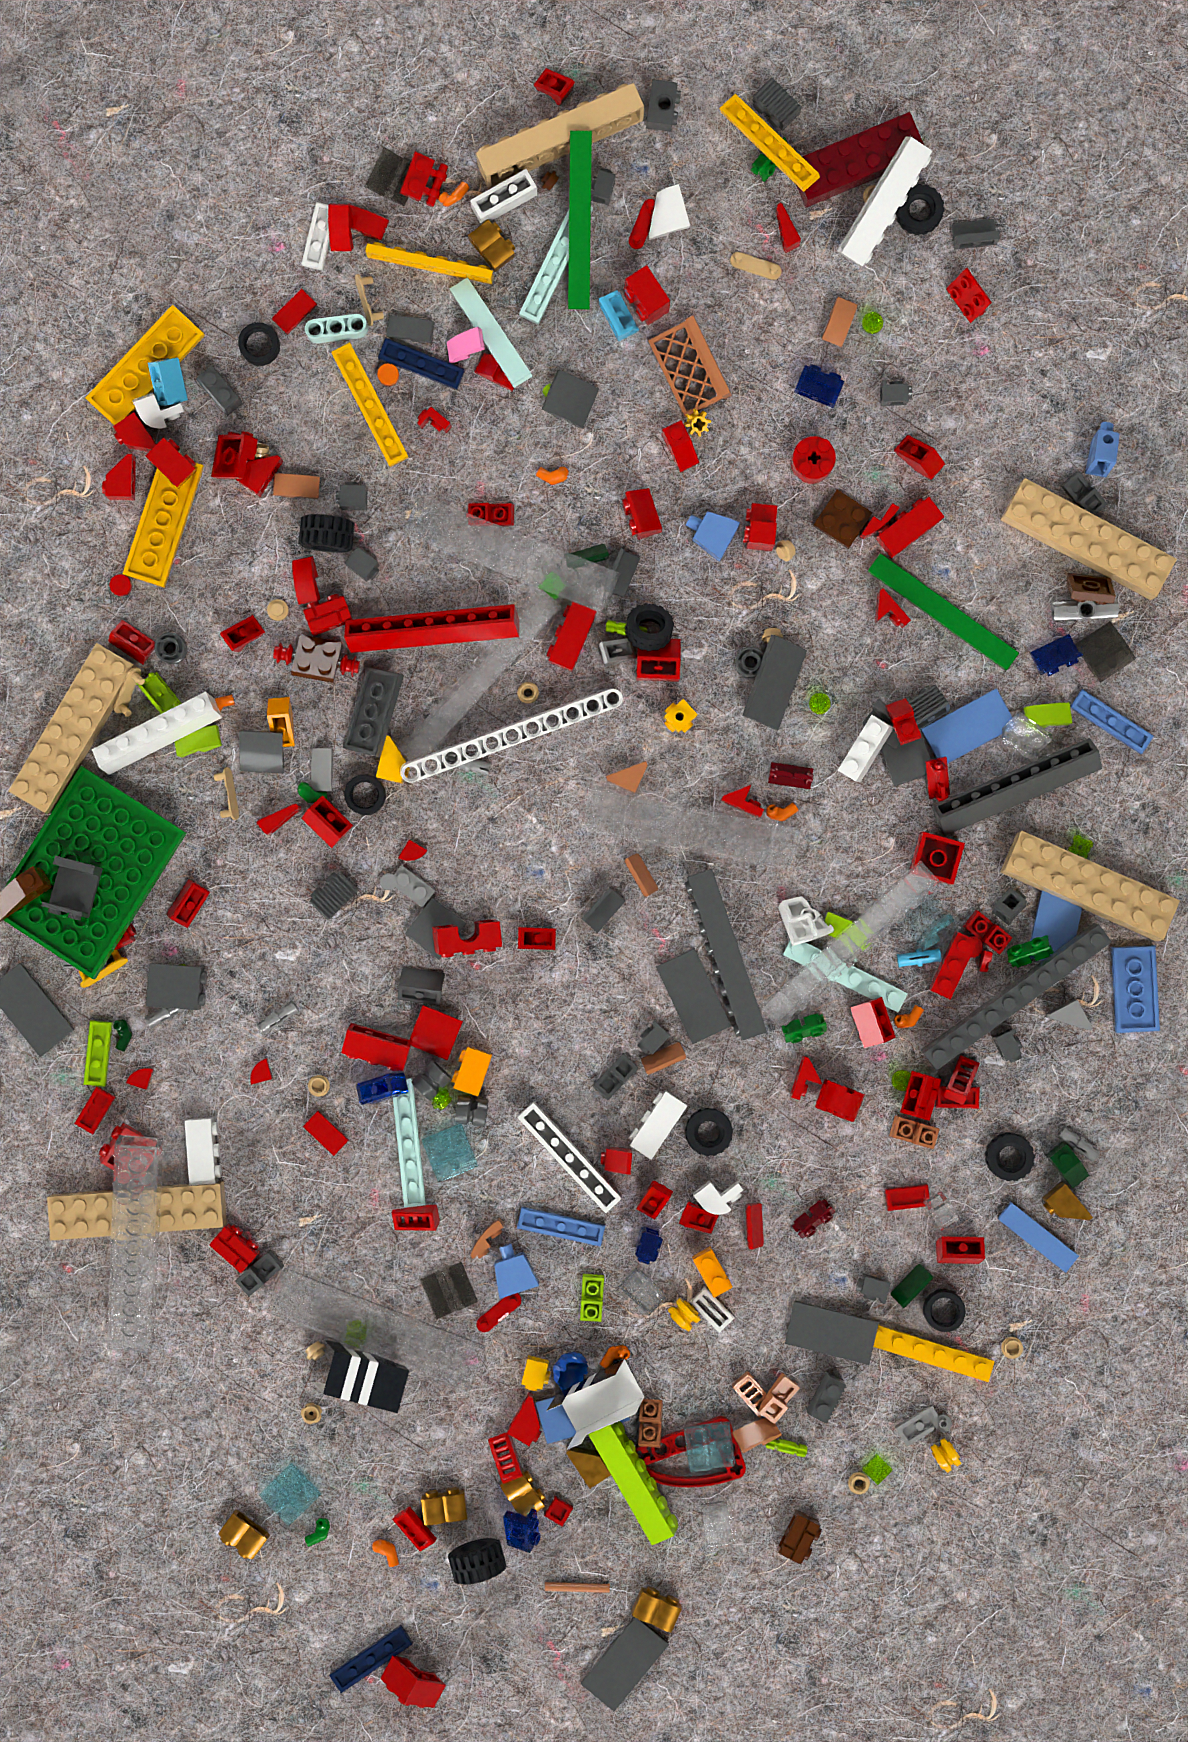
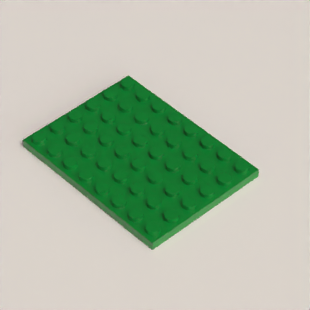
M80 766L6 886L14 878L35 866L44 870L54 887L59 869L58 865L53 864L55 856L103 868L90 917H81V920L68 918L69 913L61 912V915L49 913V908L41 905L42 902L49 903L53 890L52 887L5 918L4 921L91 979H96L187 832L87 768Z

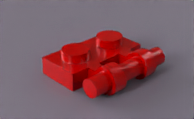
M415 151L399 193L418 202L421 200L422 195L428 197L426 205L434 207L436 200H439L441 194L439 192L441 185L446 181L448 166L440 163L438 170L432 169L435 160ZM429 176L435 179L432 188L426 187Z

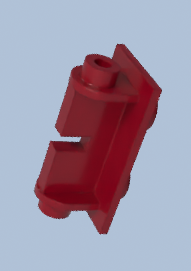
M771 762L768 783L810 790L814 777V768Z
M825 1198L822 1201L818 1200L809 1208V1211L813 1214L811 1218L804 1212L793 1221L792 1227L796 1232L801 1230L798 1235L802 1239L811 1237L817 1231L816 1228L820 1224H826L833 1218L832 1214L835 1213V1210L831 1206L827 1209L830 1204Z

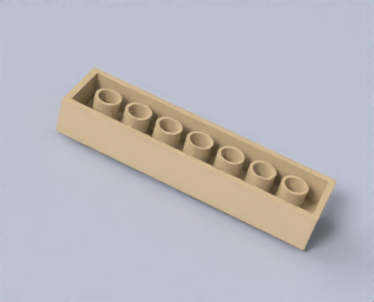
M627 83L622 84L614 92L609 94L608 92L602 93L597 96L596 100L591 102L584 101L571 111H561L557 117L550 120L549 118L543 119L538 122L537 126L532 128L525 127L518 131L517 135L512 137L505 136L492 146L489 144L482 146L476 152L478 168L487 188L491 189L525 169L529 172L570 154V131H592V143L642 122L644 118L643 102L634 83L630 85Z
M1026 478L1020 482L1000 519L1149 600L1158 596L1177 560L1173 556Z
M96 643L10 787L9 792L42 812L51 814L112 713L113 706L128 671L137 666Z
M1024 831L1016 833L1000 873L1077 905L1086 911L1154 941L1164 940L1180 900Z
M218 1181L215 1184L191 1186L189 1184L62 1193L52 1194L47 1197L50 1241L220 1228L227 1224L224 1181Z

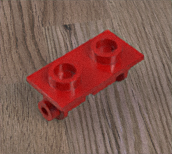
M947 757L925 761L929 799L936 798L938 802L947 799L950 795Z

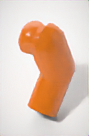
M461 182L451 195L443 192L439 197V201L443 203V206L449 207L461 200L470 188L467 183Z
M563 466L552 472L540 467L536 476L551 485L564 482L569 471Z
M233 694L215 698L220 712L223 707L235 705Z
M793 802L785 808L777 807L774 804H770L766 808V814L770 819L781 822L799 811Z
M915 1005L910 1014L896 1015L894 1018L895 1025L898 1028L915 1026L924 1009Z
M624 1345L612 1346L607 1350L599 1364L607 1368L611 1366L614 1360L628 1359L630 1351Z
M384 1539L373 1542V1551L385 1555L389 1567L399 1565L396 1548L393 1543Z

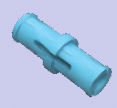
M940 948L926 951L918 949L912 953L897 954L898 967L912 965L920 967L926 963L942 962ZM929 956L928 958L910 960V958Z

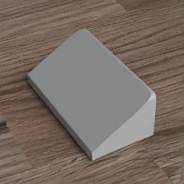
M312 748L311 788L314 791L333 792L332 748Z

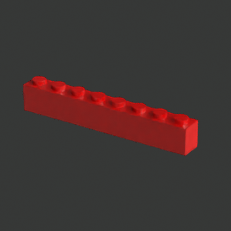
M515 604L353 619L345 621L344 638L351 653L519 637L520 620Z

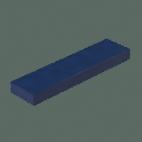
M385 338L378 355V359L393 364L455 390H458L465 373V369L387 338Z
M399 1625L332 1671L329 1676L340 1693H343L391 1660L392 1656H396L413 1644V1641L402 1625Z

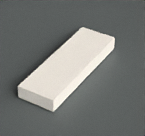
M316 202L301 264L305 267L323 271L330 244L328 205Z

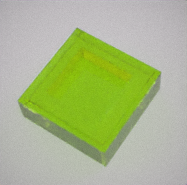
M877 1453L862 1468L877 1485L893 1471Z

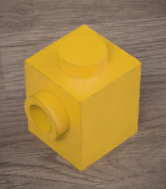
M528 1355L521 1382L522 1385H525L526 1389L537 1391V1389L543 1388V1384H548L551 1373L547 1371L549 1360Z

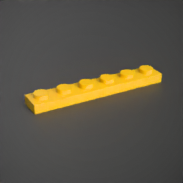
M736 94L720 107L721 113L803 192L820 178L819 173Z
M379 242L367 243L366 246L367 258L464 279L468 277L469 280L492 284L493 270H490V267L485 265L475 267L462 260L452 262L443 256L433 258L420 251H415V253L406 252L407 250L402 247L387 248L386 245Z
M349 342L332 351L331 353L389 467L409 458L351 343Z
M878 1325L873 1346L989 1382L995 1362L992 1359Z

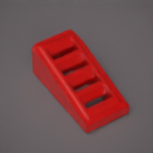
M779 203L776 208V216L785 253H788L800 246L801 238L785 207Z
M296 803L258 820L256 823L266 835H272L301 810V806Z
M960 1055L944 1097L959 1104H964L980 1063ZM960 1065L972 1069V1072L961 1068ZM957 1073L962 1074V1075H964V1076H967V1077H969V1079H967V1078H965V1077H962V1076H960V1075H957ZM954 1081L959 1082V1083H961V1084H963V1085H966V1087H964V1086H962V1085H959V1084H957V1083H954Z
M437 1205L394 1209L391 1212L395 1230L436 1231L440 1223ZM401 1216H404L405 1223H402Z
M506 1432L488 1439L502 1483L505 1484L523 1477L512 1436ZM509 1450L510 1453L500 1456V1453ZM510 1459H512L513 1461L505 1465L502 1464V1462H505ZM515 1467V1471L505 1474V1470Z

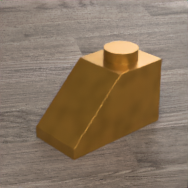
M1060 1182L1042 1197L1045 1201L1043 1206L1050 1215L1054 1213L1058 1217L1091 1220L1093 1218L1063 1182Z
M579 1447L566 1448L567 1456L589 1489L611 1475L598 1451Z

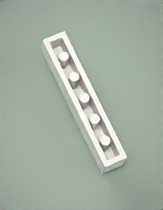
M905 137L837 252L860 266L870 261L873 256L872 250L876 244L879 245L885 235L883 232L887 225L890 226L893 223L898 207L903 206L908 198L906 194L910 187L913 188L916 185L921 169L929 164L932 150L912 137Z
M204 692L93 748L92 751L99 768L110 775L222 718L215 699L207 692Z
M535 1101L518 1115V1119L605 1213L622 1199L619 1192Z

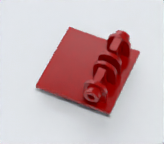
M968 268L946 288L950 297L955 301L970 323L978 316H982L986 312L985 309L992 303Z

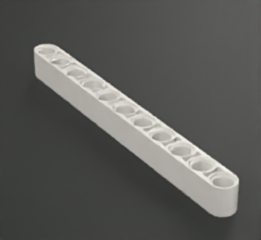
M607 688L408 761L401 766L400 775L409 783L433 776L617 708L622 703V694L613 688ZM611 692L616 694V701L613 704L607 702V695ZM593 699L596 701L597 706L595 710L589 711L586 705L589 700ZM570 707H574L577 711L576 716L572 719H569L566 714ZM551 714H554L557 718L553 726H549L546 722L547 717ZM529 722L536 723L537 728L534 733H528L526 730ZM510 729H514L517 733L513 741H508L506 738V733ZM495 737L497 741L495 747L488 748L486 746L487 738ZM469 744H474L477 749L476 753L471 756L467 755L466 747ZM451 751L455 752L456 760L453 763H447L445 760L446 754ZM429 759H434L436 767L430 771L426 770L425 762ZM407 767H414L416 769L414 777H405L404 772Z

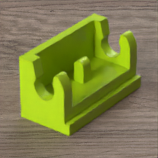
M157 672L149 673V676L144 679V684L138 685L160 714L182 704Z

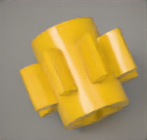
M694 409L693 414H686L688 419L683 424L685 427H690L688 430L690 435L695 431L701 437V432L709 431L707 424L711 423V420L705 419L707 414L705 411L699 414ZM697 419L701 420V422L698 423V427L693 425V423L697 422Z

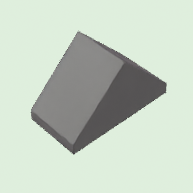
M627 638L599 643L604 667L637 658L634 646Z
M1072 999L1046 1013L1045 1016L1046 1018L1091 1031L1092 1028L1079 1001L1076 999Z

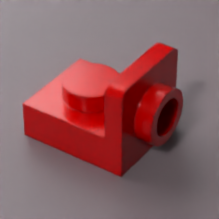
M432 407L428 410L424 409L417 418L419 420L417 424L421 429L430 420L432 421L430 425L438 432L443 430L447 433L452 428L451 423Z

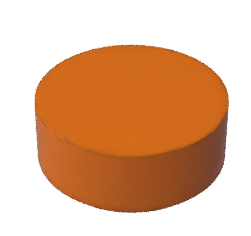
M383 364L378 369V379L384 386H393L398 382L399 372L393 364Z

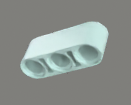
M350 314L309 320L305 325V332L311 342L326 343L362 338L367 335L369 327L362 315ZM356 322L363 323V327L360 330L353 329V325ZM334 325L342 326L341 331L338 333H334L331 330ZM313 328H321L318 335L310 334Z

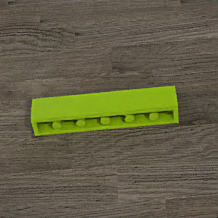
M618 1421L589 1433L590 1439L651 1545L673 1537L678 1529L677 1518L674 1514H671L665 1497L660 1495L654 1478L648 1474L646 1464L636 1453L635 1445L628 1439L623 1424Z

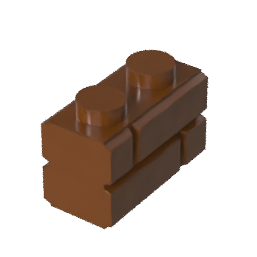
M795 1510L777 1547L778 1553L802 1565L804 1559L808 1560L812 1553L810 1546L813 1540L817 1541L821 1535L820 1522L803 1512Z

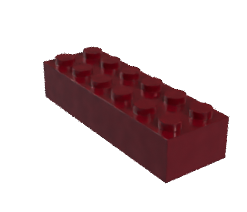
M907 112L802 156L820 176L804 192L797 186L805 208L881 177L905 137H912L924 145L911 113Z

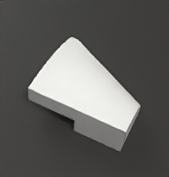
M679 184L657 192L650 232L648 234L649 240L667 236L671 232L690 227Z
M802 896L783 900L778 907L792 946L820 938L834 931L833 926H828L820 918L821 914L812 909Z

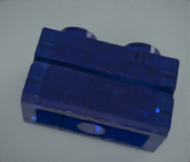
M813 364L805 365L794 393L834 408L845 381L841 380V376L836 373L830 372L826 374L821 372L822 369L819 366Z
M390 1073L356 1084L361 1105L376 1104L408 1094L404 1073Z
M645 1226L641 1227L639 1239H637L634 1248L635 1255L639 1262L650 1264V1261H656L659 1253L658 1249L661 1247L663 1238L660 1231Z

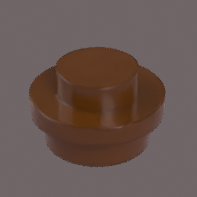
M555 170L552 173L547 171L540 181L543 183L542 189L546 188L550 191L556 184L559 176L556 175Z

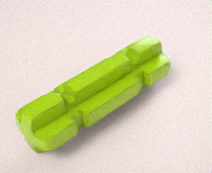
M607 620L605 631L625 635L626 623L619 622L618 624L616 621ZM639 626L640 630L647 633L646 627Z
M780 1438L765 1445L768 1449L774 1450L775 1448L777 1451L792 1455L795 1453L800 1457H806L808 1447L804 1444L799 1443L796 1445V1442Z

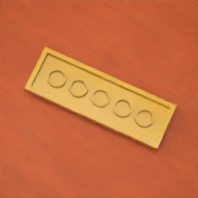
M172 305L85 399L113 425L117 424L136 410L132 400L154 391L148 362L178 357L179 362H181L202 340L205 334Z
M196 463L194 466L196 472L179 489L158 468L156 469L122 573L123 575L165 588L204 469L203 465Z

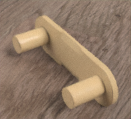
M735 252L730 258L731 265L737 269L771 280H776L781 276V268L775 263L742 252Z
M356 274L355 282L369 326H373V321L384 319L383 312L371 313L363 285L372 284L373 278L372 276L361 278L359 274Z
M138 667L128 671L113 706V710L116 713H123L126 717H129L132 713L127 707L137 684L143 685L145 682L140 676L141 670Z
M225 767L222 773L214 774L215 781L224 780L228 794L229 809L220 811L221 818L231 817L233 820H237L239 818V810L231 769Z

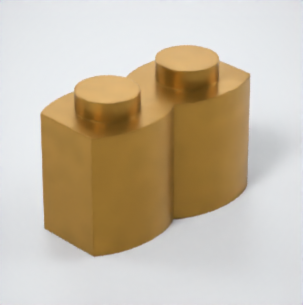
M486 220L468 235V239L491 269L496 272L515 257V247L509 239L505 240L500 235L502 230L496 222L491 223L489 220Z
M521 1468L523 1477L505 1484L500 1481V1487L518 1515L525 1521L545 1507L544 1500L546 1497L540 1488L536 1490L532 1482H534V1479L528 1470L524 1472Z
M452 1487L446 1489L447 1492L438 1493L437 1490L425 1492V1495L421 1496L424 1525H437L445 1522L467 1520L468 1514L464 1490H459V1487Z
M237 1509L218 1533L220 1540L224 1544L236 1547L241 1557L252 1560L270 1536L265 1529L254 1523Z
M641 1587L631 1610L632 1616L672 1633L682 1610L679 1600L671 1595H667V1597L659 1595L660 1592L653 1587Z

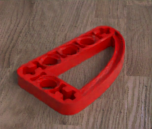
M718 1416L662 1436L661 1443L667 1446V1451L664 1454H658L655 1451V1447H651L654 1457L650 1458V1454H647L643 1460L648 1474L654 1478L656 1483L673 1487H704L732 1481L745 1474L746 1465L739 1445L732 1434V1425L729 1419L724 1416ZM719 1422L728 1425L725 1427L724 1432L717 1429L714 1430L715 1435L711 1436L708 1425L712 1424V1429L717 1428ZM700 1428L705 1429L708 1433L707 1437L703 1440L695 1436L696 1431ZM681 1435L687 1438V1444L683 1447L675 1444V1439ZM716 1441L726 1471L709 1475L684 1477L663 1474L651 1469L647 1465ZM728 1441L735 1445V1449L731 1453L723 1450L724 1443ZM635 1446L636 1453L637 1451H641L642 1454L649 1452L647 1447ZM739 1454V1457H735L737 1465L742 1466L739 1468V1472L736 1473L735 1470H730L733 1467L731 1458Z

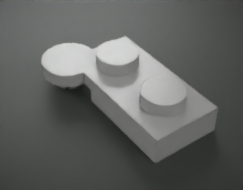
M403 865L399 867L394 875L387 873L380 879V885L383 889L393 890L396 887L422 908L436 892V890Z
M932 1404L896 1425L895 1428L908 1447L934 1431L935 1428L941 1432L948 1431L952 1426V1421L946 1414L938 1415Z

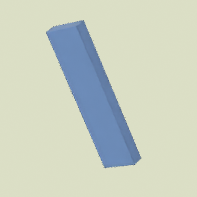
M1083 689L1080 690L1070 705L1072 710L1139 754H1143L1154 737Z
M1011 1202L997 1218L1065 1273L1079 1257Z
M521 1207L517 1229L601 1247L605 1224Z

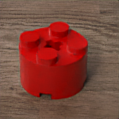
M811 436L801 440L795 447L791 457L793 473L801 481L808 484L822 482L829 476L835 465V450L830 441L822 437ZM811 456H814V458L817 459L816 464H813L812 460H809Z
M825 1079L816 1100L815 1108L854 1122L865 1094Z

